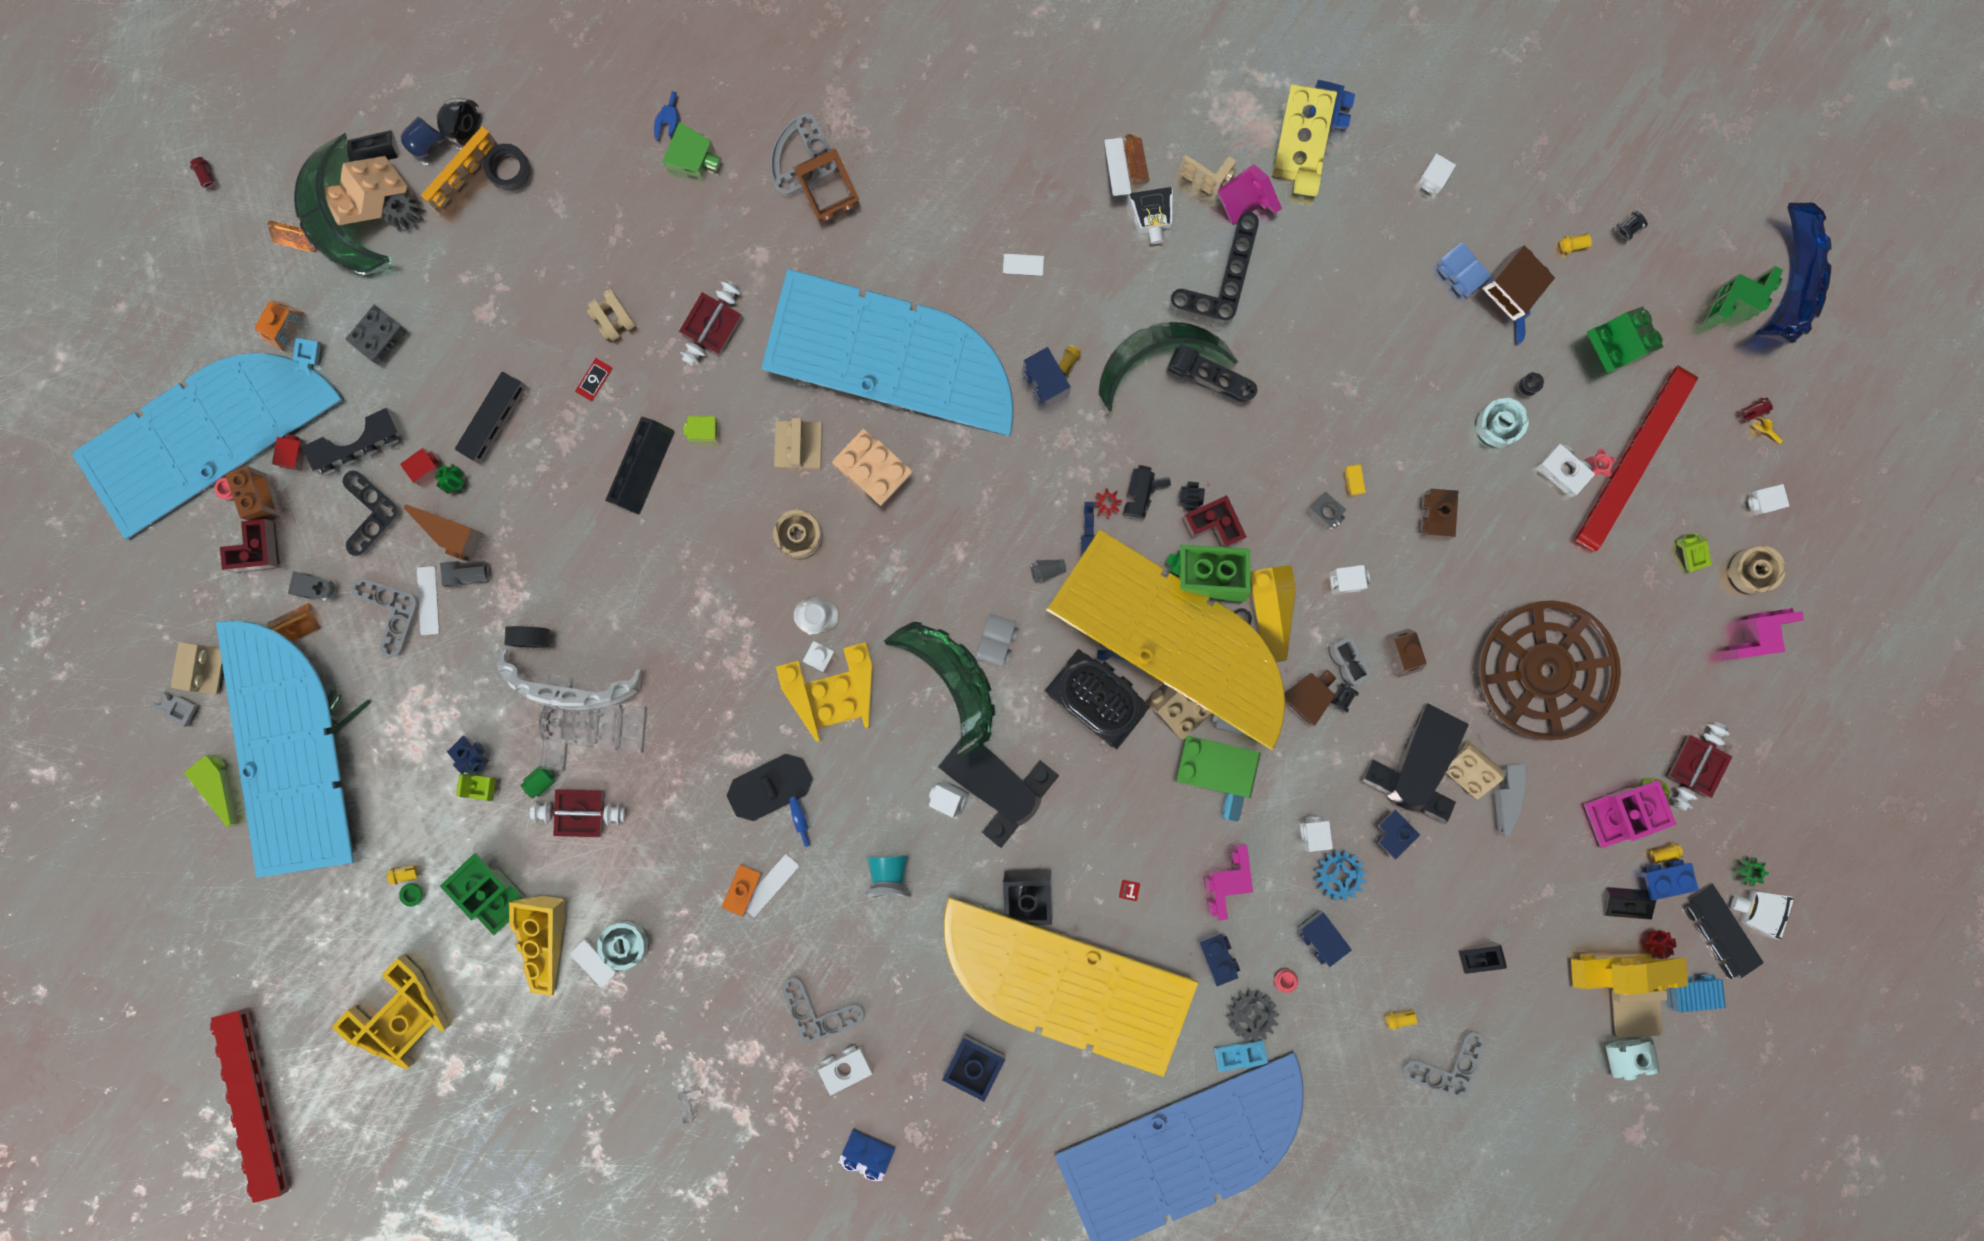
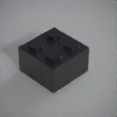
M1052 870L1005 871L1003 879L1005 916L1031 925H1052Z

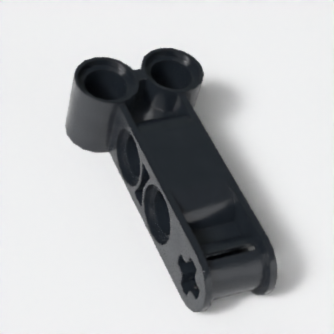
M1180 345L1179 348L1175 349L1167 366L1169 372L1180 377L1186 376L1238 402L1251 400L1257 394L1255 382L1200 356L1197 350L1186 345ZM1200 365L1208 369L1207 377L1200 375ZM1221 375L1228 378L1229 384L1227 387L1220 384L1219 379ZM1244 386L1247 387L1246 391L1249 393L1247 395H1243L1244 391L1241 388Z

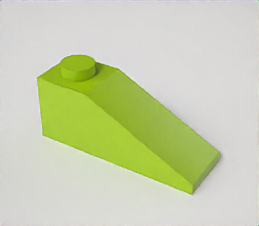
M205 755L187 769L184 774L226 827H235L238 824L229 775L224 768L225 763L218 756Z

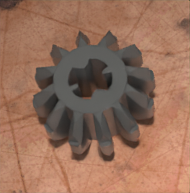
M406 190V193L389 195V200L384 199L383 204L386 205L382 209V213L386 214L384 220L391 222L393 227L396 228L400 225L401 228L406 229L407 222L413 226L415 223L412 219L414 217L420 218L416 211L422 209L421 205L417 204L418 198L415 195L411 196L409 190Z

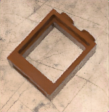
M832 148L793 167L817 219L822 218L823 221H826L836 216L835 211L841 208L844 211L856 206V201L860 200L836 148ZM834 160L850 196L819 210L803 174Z
M245 466L225 474L241 519L271 520L280 516L266 473ZM237 492L241 493L239 497L236 496Z

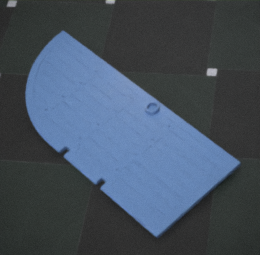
M1293 1052L1054 1154L1090 1241H1128L1165 1225L1164 1216L1170 1214L1171 1220L1175 1221L1216 1203L1213 1195L1220 1193L1222 1200L1250 1188L1268 1175L1281 1161L1292 1144L1302 1115L1303 1079L1296 1053Z

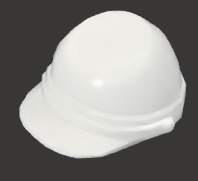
M811 596L796 606L794 621L797 627L809 635L829 632L838 623V609L830 601Z

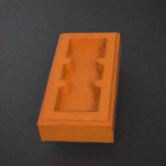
M739 864L721 908L744 917L762 873Z

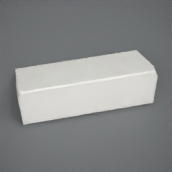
M587 938L569 954L601 988L619 972L601 961L597 948Z

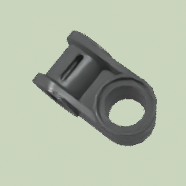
M293 571L288 594L329 601L336 596L337 587L332 581ZM321 587L326 588L325 592L320 591Z

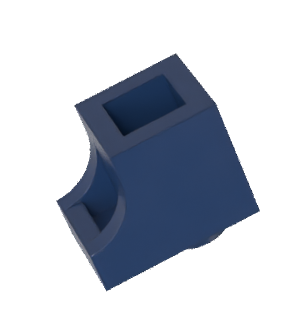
M1395 809L1378 825L1383 831V837L1378 843L1395 860L1420 836Z

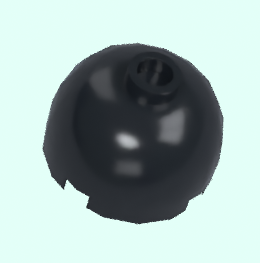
M452 98L444 102L437 113V125L441 135L454 144L466 145L480 129L481 114L477 113L476 107H479L478 104L466 98Z

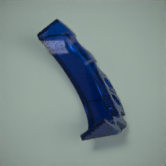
M1813 202L1788 203L1787 209L1791 219L1794 241L1790 284L1777 315L1767 326L1757 330V336L1784 343H1795L1803 334L1807 335L1812 330L1811 323L1813 319L1819 318L1822 312L1826 293L1829 289L1832 266L1828 263L1827 255L1829 250H1832L1831 238L1825 233V213Z

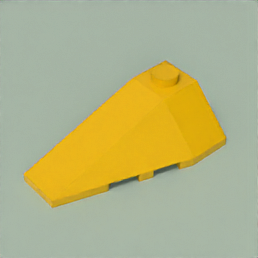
M1292 565L1250 571V598L1257 633L1270 649L1275 661H1285L1288 656L1296 593Z
M538 896L509 902V925L511 931L515 932L518 942L516 944L517 951L521 952L524 961L523 970L531 993L548 996L554 995L565 922V899Z

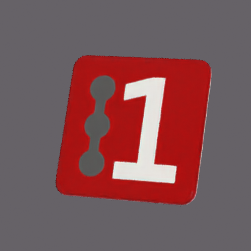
M1122 880L1119 898L1137 901L1140 883Z

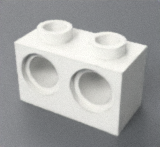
M1322 816L1305 817V822H1299L1303 850L1313 852L1333 849L1330 822L1328 820H1323Z

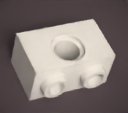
M1558 444L1539 463L1537 468L1565 493L1573 497L1584 488L1595 473L1591 471L1592 467L1586 461H1580L1574 456L1575 453L1569 446ZM1564 463L1571 466L1572 472L1570 475L1563 471Z
M1364 565L1337 568L1329 572L1332 595L1360 592L1367 589V584H1370L1369 571L1365 570Z
M853 1045L843 1050L842 1056L836 1059L834 1056H831L821 1061L822 1066L818 1068V1072L830 1096L873 1074L874 1071L862 1046L855 1048ZM839 1064H849L851 1072L849 1074H842L838 1069Z

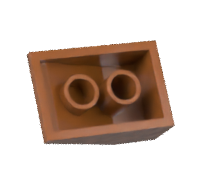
M405 504L404 509L438 546L446 549L445 554L464 560L465 556L473 558L482 532Z

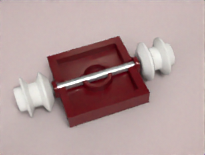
M729 280L726 283L721 282L723 286L722 291L716 290L719 298L718 301L701 292L679 330L681 334L694 341V343H685L688 349L686 352H680L683 356L681 360L691 366H694L695 363L700 365L697 359L699 356H705V352L702 349L703 346L720 356L743 317L742 314L727 306V303L736 304L734 300L735 294L741 295V292L738 291L740 287Z
M1721 723L1708 724L1711 731L1710 733L1703 734L1708 741L1707 743L1692 735L1687 736L1668 774V777L1685 785V787L1676 788L1679 793L1677 797H1671L1675 801L1673 805L1684 811H1687L1688 808L1693 809V806L1690 804L1691 801L1698 800L1696 793L1693 792L1694 790L1708 798L1713 797L1733 757L1716 748V746L1726 744L1723 741L1724 736H1730V733L1727 731L1728 727Z
M555 789L554 808H552L549 801H546L545 805H540L539 801L536 800L535 804L530 807V819H534L535 824L538 823L539 819H544L545 824H548L552 817H554L553 836L602 837V819H604L607 826L610 825L611 821H616L617 825L620 826L621 821H625L626 809L621 806V803H618L617 807H612L610 802L603 809V790Z

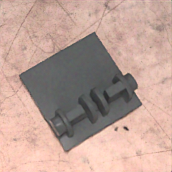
M374 304L345 340L370 361L376 363L381 361V358L386 353L384 348L388 351L390 350L386 345L388 343L394 345L391 339L396 341L403 334L401 331L404 327Z

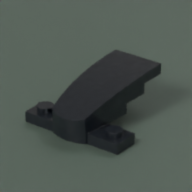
M1427 703L1422 710L1417 725L1413 728L1408 745L1402 753L1397 771L1373 759L1369 763L1362 782L1387 794L1400 807L1411 811H1420L1446 824L1450 819L1456 801L1435 790L1449 768L1469 724Z
M969 732L964 754L981 744ZM964 734L938 768L980 800L998 811L982 833L998 847L1002 848L1019 825L1021 826L1028 822L1035 815L1040 806L1041 798L1059 775L1039 760L1027 777L1022 780L1008 765L983 744L960 758L965 743Z

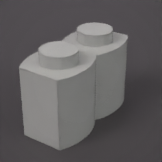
M989 614L976 659L1002 666L1003 662L1008 663L1012 650L1008 649L1010 640H1016L1019 628L1015 627L1016 622Z
M1345 637L1330 645L1331 656L1341 666V674L1347 684L1356 686L1371 678L1368 665L1359 657V649L1350 637Z

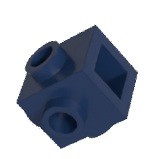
M464 735L447 751L454 760L453 766L461 774L466 772L473 777L490 761L484 754L486 749L479 742H474Z

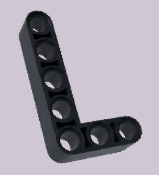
M1245 212L1240 216L1236 224L1218 297L1186 289H1177L1172 293L1169 300V306L1173 312L1220 325L1229 324L1233 320L1259 225V219L1256 214ZM1242 221H1251V223L1253 224V228H1244L1242 226ZM1236 243H1245L1247 245V250H1238L1236 247ZM1232 264H1238L1240 265L1242 272L1234 273L1232 272L1230 266ZM1225 287H1234L1236 294L1228 295L1225 292ZM1181 296L1186 300V304L1178 306L1174 298ZM1197 303H1206L1208 310L1205 312L1199 311L1196 306ZM1227 308L1231 316L1227 318L1222 317L1219 309Z

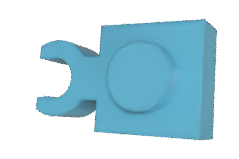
M300 337L295 338L293 360L299 361V363L295 367L294 372L298 373L300 369H303L306 372V376H310L309 367L312 368L311 365H317L319 361L320 341Z

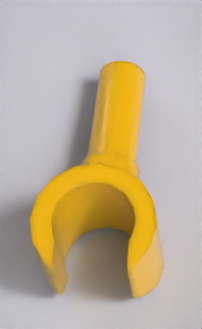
M1759 417L1763 421L1762 426L1754 423L1753 427L1758 431L1767 433L1781 444L1783 439L1772 429V421Z

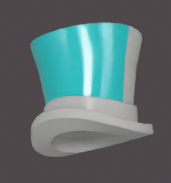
M910 855L866 856L872 884L870 885L871 889L865 893V897L883 895L911 897V891L906 889L905 884L906 868Z

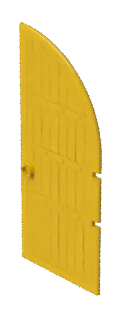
M1100 529L1047 608V611L1265 747L1273 750L1283 726L1285 692L1278 665L1261 636L1243 618L1219 602L1215 601L1214 605L1211 606L1207 604L1210 597L1180 590V578L1172 573H1169L1168 577L1165 578L1161 575L1164 568Z
M952 897L948 898L944 915V941L948 959L963 988L983 1009L1010 1025L1033 1033L1036 1026L1043 1028L1040 1033L1042 1036L1083 1050L1086 1049L1087 1043L1094 1045L1092 1053L1164 1077L1198 986V981Z

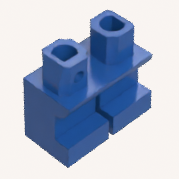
M1318 79L1315 88L1337 91L1329 131L1333 132L1335 128L1347 129L1350 124L1351 115L1339 113L1341 106L1353 107L1355 94L1344 91L1345 86ZM1313 105L1310 107L1308 118L1314 116L1316 112Z

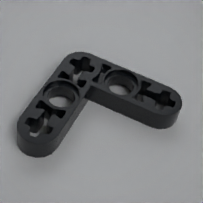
M352 470L344 475L343 485L372 511L346 542V550L349 554L362 557L372 549L398 520L400 508L367 477L358 471ZM351 477H359L357 482L364 486V488L361 490L355 485L350 486L352 484ZM371 490L377 493V499L373 503H369L366 500V494ZM382 503L388 508L393 507L391 510L393 515L384 516L386 511L379 507V505ZM369 524H378L379 531L376 535L368 533L367 528ZM361 533H363L365 537L371 539L370 542L364 540L360 544V546L362 547L361 551H354L355 546L353 545V543L355 541L359 543L364 539V537L360 536Z

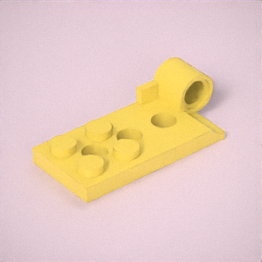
M1290 84L1272 176L1295 180L1293 190L1295 194L1317 197L1337 91ZM1306 105H1313L1316 112L1314 116L1307 118L1302 113L1303 108ZM1308 128L1311 131V136L1308 140L1302 141L1298 138L1300 129ZM1297 151L1306 153V160L1303 163L1298 164L1294 162L1293 156Z

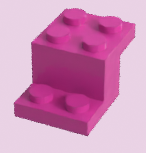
M1793 608L1749 614L1747 620L1740 621L1744 644L1730 645V650L1722 651L1723 661L1785 652L1781 624L1804 621L1803 612H1794Z
M1655 780L1637 788H1625L1584 804L1600 848H1605L1623 840L1634 841L1677 825L1660 780Z
M1233 844V850H1230L1231 864H1234L1236 867L1208 871L1209 876L1205 877L1206 890L1211 892L1212 898L1208 900L1209 913L1212 916L1214 915V918L1218 921L1228 920L1225 896L1253 892L1246 844Z

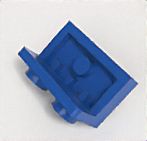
M1683 859L1669 862L1670 866L1661 868V865L1657 864L1647 866V871L1640 872L1641 877H1645L1650 900L1653 901L1699 891L1692 863H1684Z
M852 1130L838 1163L842 1164L843 1168L848 1171H857L864 1174V1177L868 1180H878L881 1182L895 1149Z

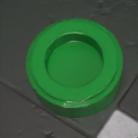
M417 883L406 884L399 892L400 901L408 907L419 905L425 895L423 888Z

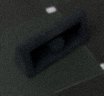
M392 130L347 140V152L350 162L386 156L388 160L397 158Z
M1607 887L1605 916L1652 920L1657 900H1650L1648 890Z

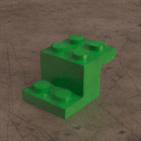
M1774 266L1761 274L1757 281L1738 274L1724 283L1704 324L1714 327L1719 323L1722 324L1727 318L1730 319L1733 314L1748 320L1753 316H1758L1762 311L1765 312L1772 302L1770 298L1772 292L1776 291L1782 282L1780 276L1783 270Z
M1643 306L1628 311L1603 325L1587 331L1607 373L1622 368L1664 347L1661 334L1654 329L1651 323V314Z
M474 853L440 885L443 891L471 921L479 919L493 936L509 923V902L525 899L521 892L499 869L492 870L477 853Z

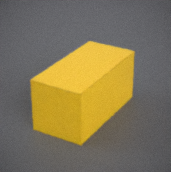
M1361 464L1347 466L1345 474L1349 496L1365 494Z

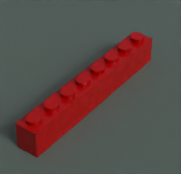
M245 1008L212 1017L210 1031L216 1039L215 1053L221 1061V1079L226 1083V1101L231 1106V1123L237 1132L236 1146L241 1151L243 1159L241 1168L243 1173L246 1174L248 1181L246 1187L247 1194L252 1198V1203L280 1197L288 1192L247 1010Z

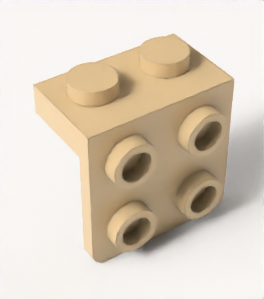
M1188 155L1183 156L1179 168L1184 178L1189 181L1195 180L1200 184V188L1208 194L1214 193L1215 195H1218V189L1234 179V174L1237 171L1234 169L1236 160L1228 156L1216 174Z
M1163 684L1158 690L1154 691L1151 697L1146 700V703L1163 718L1180 739H1185L1212 714L1166 684Z
M1655 989L1652 993L1623 995L1613 993L1612 990L1615 1035L1619 1038L1661 1035L1663 1033L1661 1001L1667 1000V991Z

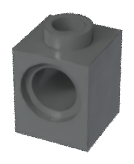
M1325 491L1307 512L1329 529L1333 525L1336 528L1345 519V516L1342 514L1347 509ZM1325 506H1329L1334 510L1332 518H1328L1323 514Z

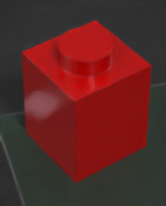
M286 434L285 438L277 437L272 464L281 468L302 471L305 456L302 446L306 444L300 441V437Z
M421 448L400 465L413 483L421 485L437 473L440 469L437 463L440 460L432 450L429 452Z

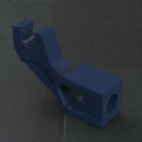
M1084 502V535H1081V557L1096 536L1094 535V502Z

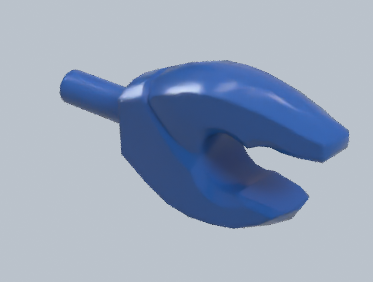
M671 92L668 106L664 105L655 118L654 137L656 140H659L663 130L662 126L665 123L670 124L669 137L676 131L679 124V112L674 107L677 92Z
M791 797L790 808L797 833L800 832L804 846H810L806 830H808L806 818L796 797Z

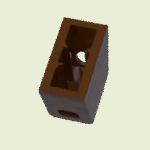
M1405 629L1386 635L1399 677L1424 669L1427 663L1415 631Z
M1327 669L1318 678L1313 673H1308L1284 691L1285 702L1310 726H1315L1335 696L1328 687L1337 678Z

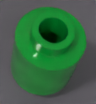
M539 765L523 779L524 782L520 786L533 799L535 796L539 797L556 782L554 779L556 774L548 765L545 767Z

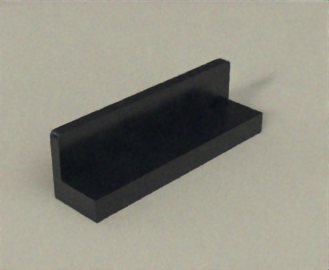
M501 372L456 445L455 450L479 464L526 385L505 372Z
M641 416L605 501L639 514L672 438L673 429L655 420Z

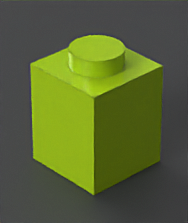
M687 416V422L683 424V434L687 436L689 442H718V419L715 416Z

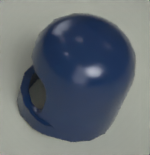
M417 116L401 134V142L404 148L418 158L428 156L430 154L428 149L433 143L439 142L441 144L445 140L439 131L431 127L420 116Z

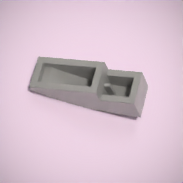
M1526 764L1502 765L1503 774L1505 775L1503 779L1504 789H1495L1500 836L1506 837L1511 835L1520 815L1525 796Z

